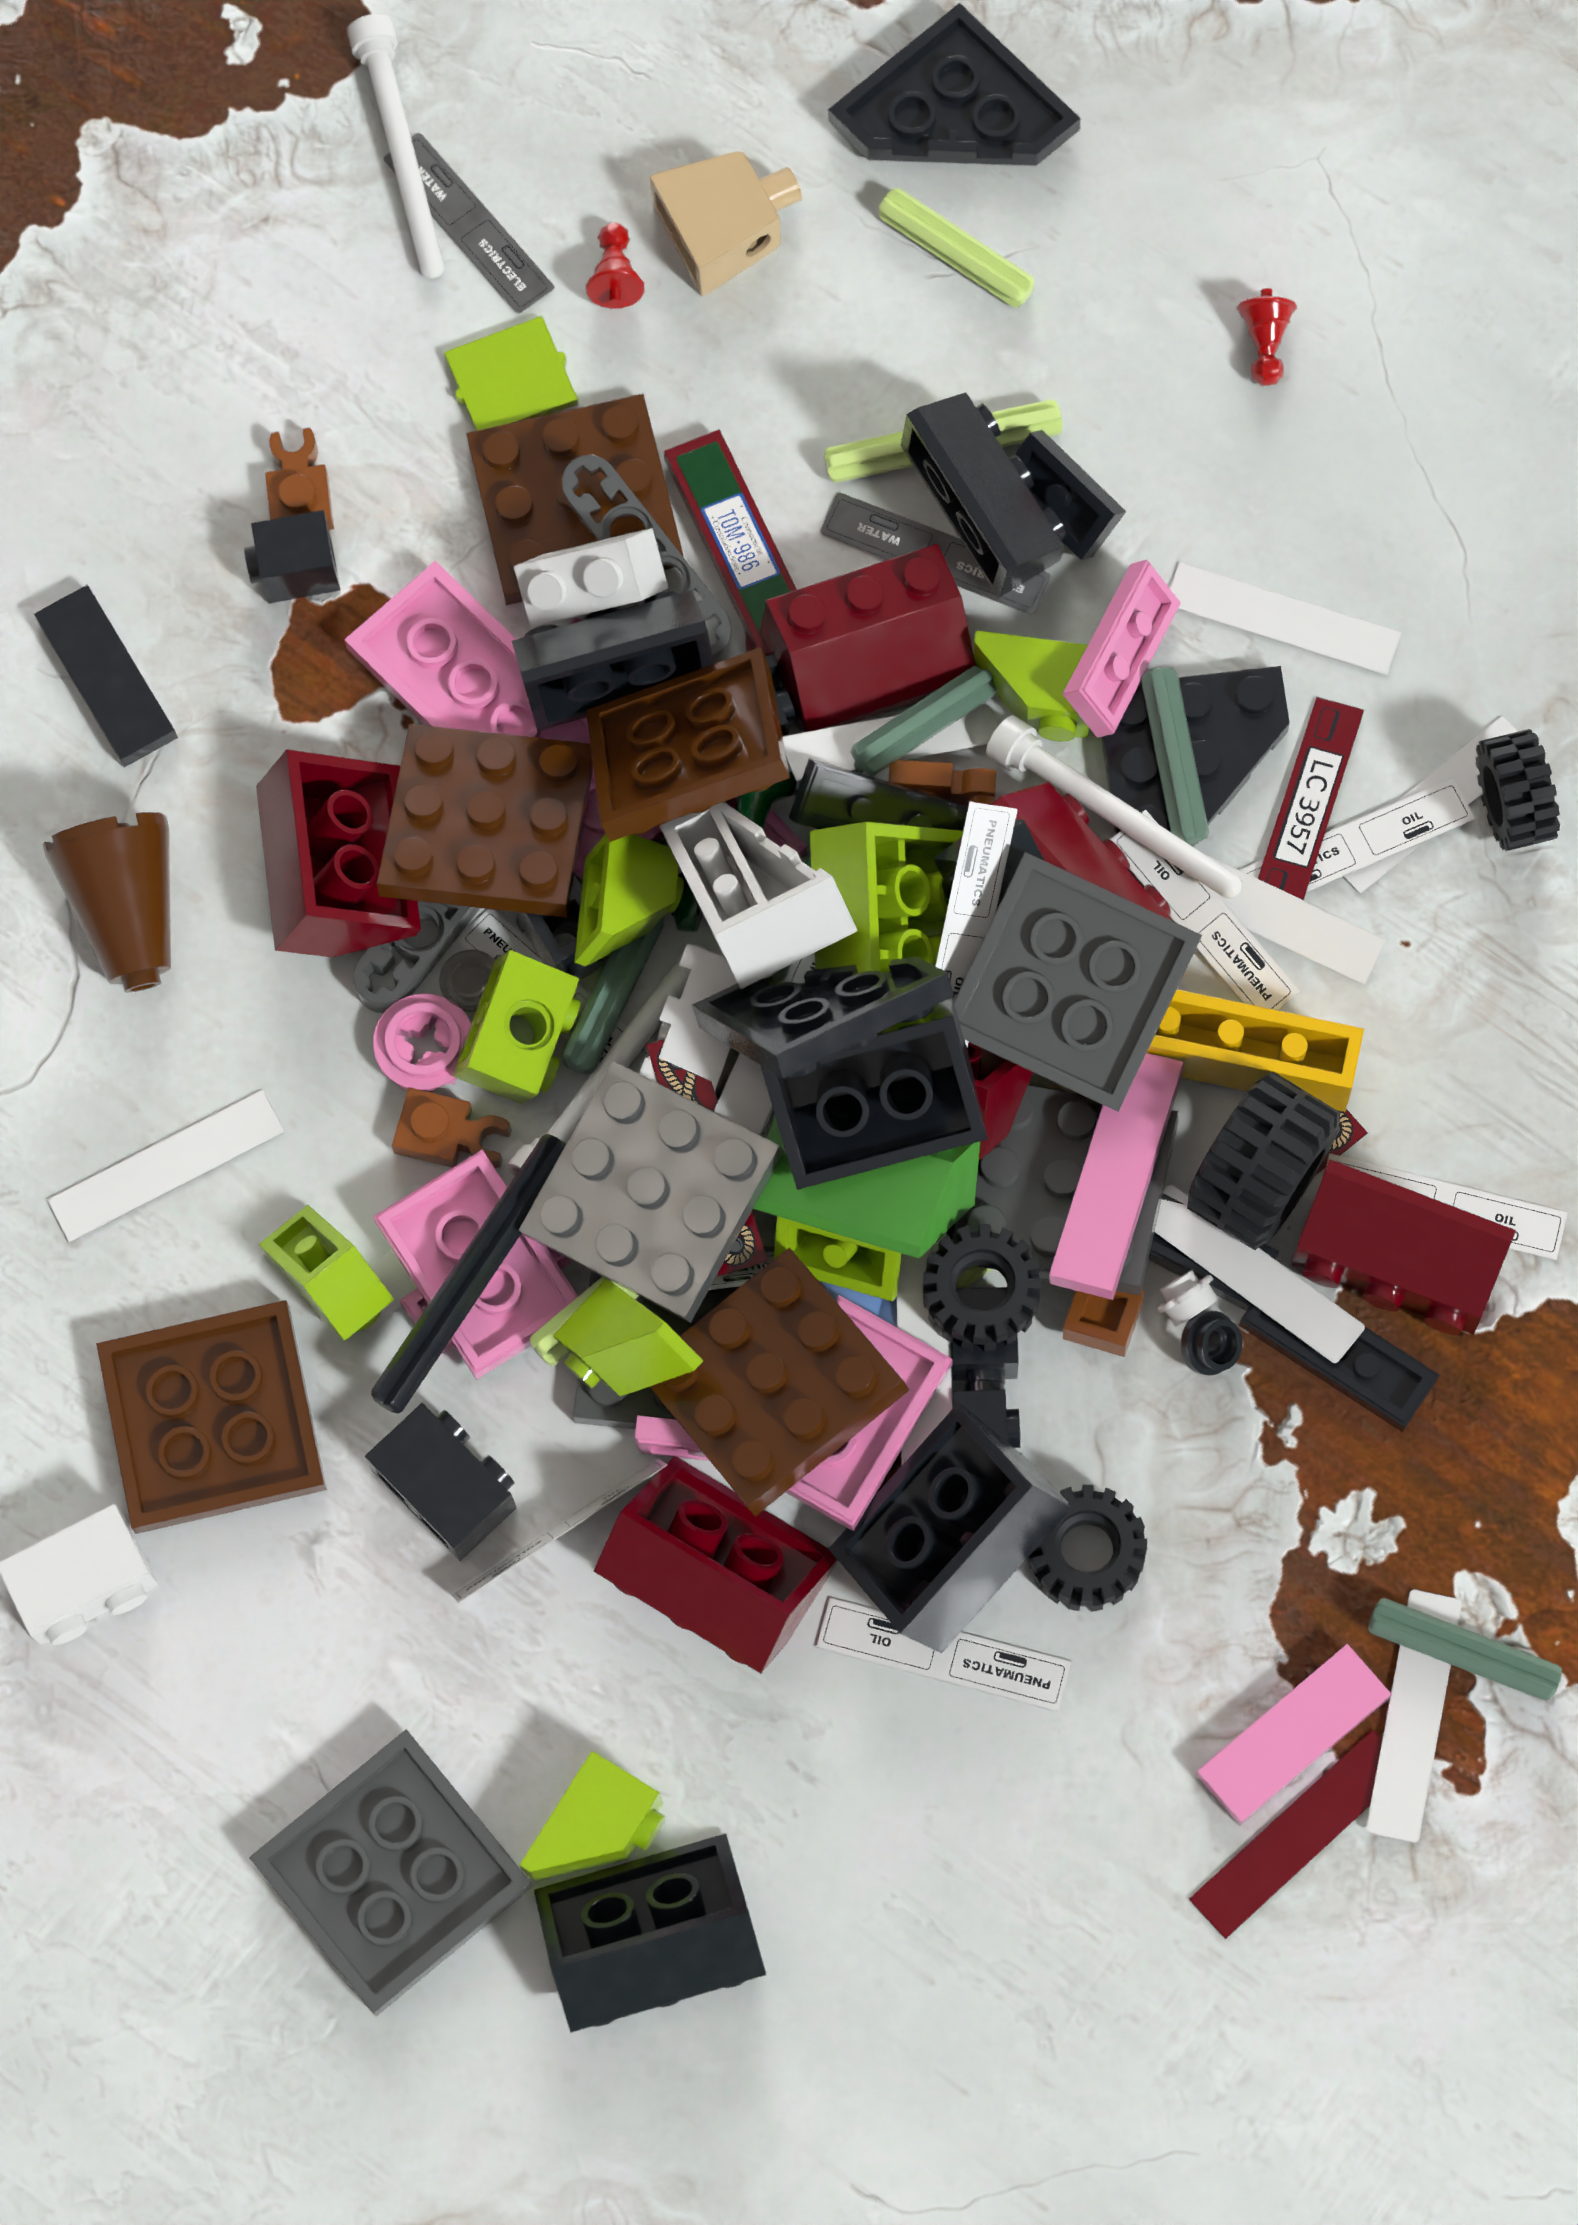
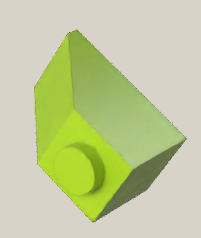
M976 630L974 640L975 664L982 670L988 669L994 676L993 683L997 688V696L1014 716L1035 728L1041 737L1051 741L1065 742L1073 740L1075 737L1088 738L1089 727L1063 696V692L1088 644Z
M605 834L587 855L584 862L574 963L583 966L592 964L648 934L666 912L673 913L682 897L684 880L678 876L679 864L669 846L632 834L610 842Z
M308 1204L258 1244L317 1315L344 1341L355 1332L363 1331L373 1325L379 1318L381 1311L395 1300L357 1248Z
M777 1216L773 1260L790 1247L818 1281L888 1301H893L897 1297L902 1253Z
M607 1278L553 1335L571 1353L563 1362L571 1372L589 1388L593 1389L601 1381L620 1397L695 1371L703 1362L665 1321Z
M591 1751L519 1864L520 1868L527 1877L536 1882L628 1860L636 1846L645 1851L657 1836L666 1818L665 1815L658 1812L663 1804L660 1792L594 1751Z

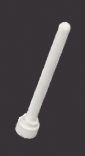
M383 14L367 15L349 25L347 29L353 55L360 59L362 65L369 68L420 269L424 276L434 279L443 273L444 262L391 63L395 57V49L398 47L393 20L389 16Z
M1012 715L1003 720L992 734L986 748V756L1008 771L1017 769L1020 772L1029 769L1065 794L1072 795L1079 803L1222 897L1231 899L1240 894L1242 882L1237 875L1042 749V740L1036 737V729Z
M695 942L691 944L696 947L708 950L707 947L702 943ZM683 953L547 1134L553 1135L567 1144L612 1061L627 1068L630 1066L662 1023L659 1019L668 995L679 999L682 996L686 985L685 969L679 966ZM535 1138L530 1145L522 1144L507 1164L509 1171L514 1176L540 1140L539 1138Z

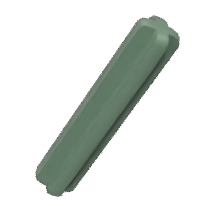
M978 666L971 667L855 743L850 751L855 760L854 767L859 773L866 772L868 775L874 776L994 697L997 691L993 683L994 676L988 669L982 670Z
M1156 667L1142 676L1141 684L1170 831L1189 845H1195L1208 837L1209 828L1178 673L1173 668Z
M664 916L648 934L610 954L563 1051V1064L569 1069L584 1075H589L595 1070L664 927Z
M1387 1598L1380 1599L1376 1603L1369 1620L1368 1630L1376 1636L1538 1699L1550 1700L1558 1688L1562 1673L1559 1665Z

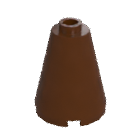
M158 812L135 813L138 825L130 826L128 823H118L116 816L91 821L56 833L52 836L53 843L46 841L43 843L45 856L109 983H122L126 993L142 991L160 985V974L171 969L169 825L167 817Z

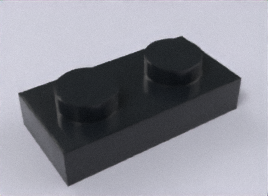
M1043 430L1031 432L1015 453L1024 463L1032 477L1034 486L1029 491L1041 509L1046 506L1051 507L1060 519L1067 534V537L1061 541L1080 560L1091 558L1096 554L1127 511Z

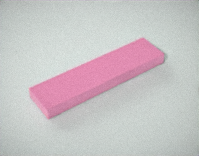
M1146 1053L1119 1112L1105 1105L1102 1106L1049 1273L1050 1284L1113 1300L1184 1073V1063L1182 1061Z

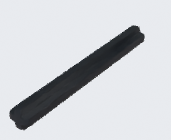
M545 1134L540 1138L372 1388L371 1396L380 1406L396 1414L403 1412L522 1234L519 1229L565 1148L566 1143L550 1134Z

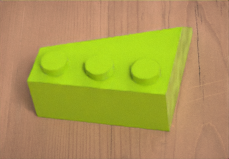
M861 822L810 831L811 868L815 871L821 868L833 876L858 930L815 952V970L856 964L858 973L867 971L886 973L890 972L888 965L892 960L909 957H919L936 966L949 900L942 888L943 878L933 859L960 839L963 831Z

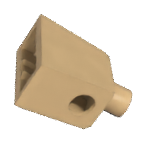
M738 151L665 170L650 176L653 206L701 296L712 292L776 250L781 244L780 219L777 211L802 200L799 184L789 167L759 179L746 154Z

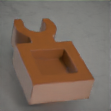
M310 427L303 428L304 444L295 452L284 450L279 432H272L269 440L274 462L282 470L265 472L270 520L324 510L329 530H334L329 477L326 465L312 466L318 456V447L312 429Z
M897 760L889 767L888 782L965 805H969V802L991 805L995 801L997 770L971 768L959 771L953 770V763Z
M409 1087L392 1142V1149L394 1154L452 1168L457 1164L460 1151L470 1153L472 1156L483 1150L493 1167L499 1168L503 1161L501 1153L484 1149L482 1142L491 1134L510 1137L512 1129L506 1119L495 1115L484 1116L476 1121L469 1120L472 1112L469 1101Z
M1145 1290L1141 1291L1140 1296L1116 1291L1113 1300L1076 1291L1063 1326V1339L1125 1357L1144 1303Z

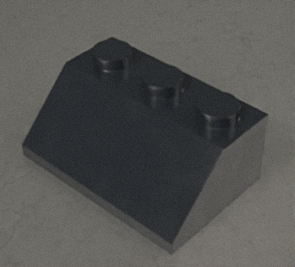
M967 392L918 407L906 414L901 447L994 593L1000 598L1059 562L1065 549V545L1061 540L1065 539L1067 534L1052 508L1046 506L1041 509L1029 491L1034 486V483L1021 459L1015 454L1008 458L996 438L1001 435V431L990 410L983 403L975 406Z
M693 590L683 593L676 591L659 592L647 598L644 604L622 610L608 608L588 614L583 621L562 627L552 624L538 626L528 631L523 638L512 640L537 731L586 718V710L714 664L708 630Z
M952 997L934 1005L933 1011L920 1020L905 1023L899 1022L877 1033V1038L867 1046L854 1050H842L821 1060L816 1070L804 1076L782 1079L761 1066L797 1190L988 1139L969 1054Z
M957 1403L874 1496L854 1531L846 1528L828 1549L900 1634L943 1653L1073 1507L1034 1464L965 1406Z
M726 1833L534 1889L550 1968L570 2033L592 2026H604L616 2019L653 2008L672 2006L680 2000L721 1988L736 1987L745 1981L767 1975Z

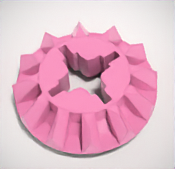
M415 994L395 1002L379 1019L373 1036L374 1055L383 1075L397 1083L403 1090L410 1087L432 1092L435 1088L446 1084L454 1085L457 1078L452 1075L471 1026L470 1020L456 1003L435 994ZM434 1025V1039L436 1045L442 1048L443 1052L427 1051L422 1059H418L415 1065V1050L413 1045L407 1042L406 1037L411 1039L413 1036L422 1039L427 1031H431Z

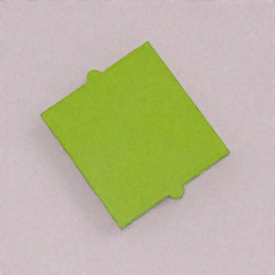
M543 316L444 352L458 387L455 393L457 402L465 404L476 431L549 415L578 404V398L564 368L567 363L566 355L564 352L557 351Z

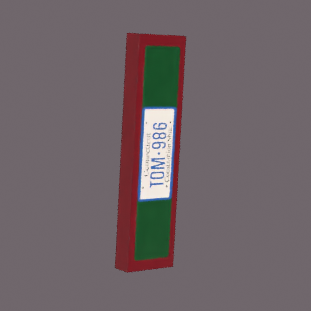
M720 429L665 450L664 461L753 648L761 647L766 657L769 654L760 634L765 602L767 599L797 589Z

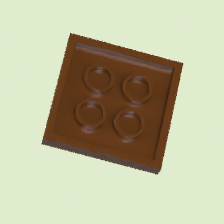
M644 393L466 433L506 605L523 602L514 570L515 565L542 554L597 541L569 506L563 495L562 477L565 468L572 460L582 455H595L604 458L611 464L684 557ZM585 470L577 473L579 486L574 493L579 498L589 493L601 506V512L591 515L597 524H600L610 509L626 503L620 494L616 496L612 503L608 501L601 491L600 484L605 479L601 472L593 476L587 474ZM625 516L617 519L612 524L610 538L646 529L637 518ZM662 565L664 570L675 568L670 565Z
M761 647L586 710L600 822L610 842L631 834L645 833L654 826L690 813L704 812L718 803L749 792L763 791L777 782L790 778L770 666Z
M409 724L377 881L379 897L567 918L594 769L590 743Z
M790 1247L679 1336L703 1360L695 1371L649 1386L755 1517L910 1391L904 1380Z
M287 1300L96 1343L131 1529L135 1534L327 1490L294 1325Z

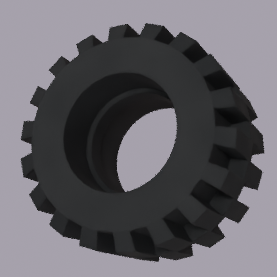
M1270 1072L1262 1077L1239 1102L1203 1159L1189 1189L1187 1209L1253 1250L1263 1246L1282 1227L1322 1165L1339 1131L1340 1112L1275 1072Z

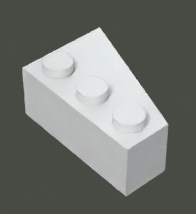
M721 802L704 812L690 813L660 825L741 989L760 979L770 977L777 971L858 931L832 875L821 868L815 871L803 863L798 853L788 845L784 844L780 847L766 837L760 826L726 803Z

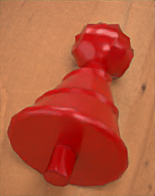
M609 223L601 228L597 237L600 241V248L605 250L603 258L597 264L594 275L589 278L585 288L586 295L593 303L600 307L619 309L638 302L645 292V286L642 279L632 268L631 261L623 253V250L627 249L630 242L628 229L620 223Z
M1270 288L1261 289V297L1246 299L1237 306V311L1244 319L1248 328V334L1253 339L1257 348L1258 358L1251 365V375L1253 381L1258 382L1261 386L1275 385L1284 375L1282 360L1276 358L1275 353L1282 343V337L1287 325L1290 323V318L1297 309L1294 301L1288 298L1273 296V289Z

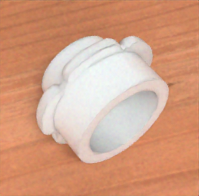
M1190 1270L1159 1290L1166 1301L1158 1307V1312L1160 1314L1166 1312L1175 1327L1196 1316L1219 1299L1209 1284L1213 1277L1206 1275L1199 1280L1193 1270Z

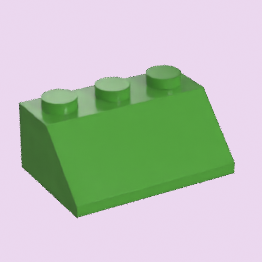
M775 1117L766 1139L780 1145L784 1153L753 1209L919 1259L975 1205L980 1141L797 1190Z

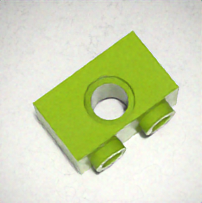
M512 950L497 958L492 965L452 1076L521 1105L536 1097L539 1091L546 1093L552 1085L559 1067L560 1059L552 1055L560 1033L564 1035L569 1033L579 1012L580 1000L573 997L579 978ZM512 1015L521 1016L531 1024L534 1033L531 1045L518 1042L511 1034L509 1025Z

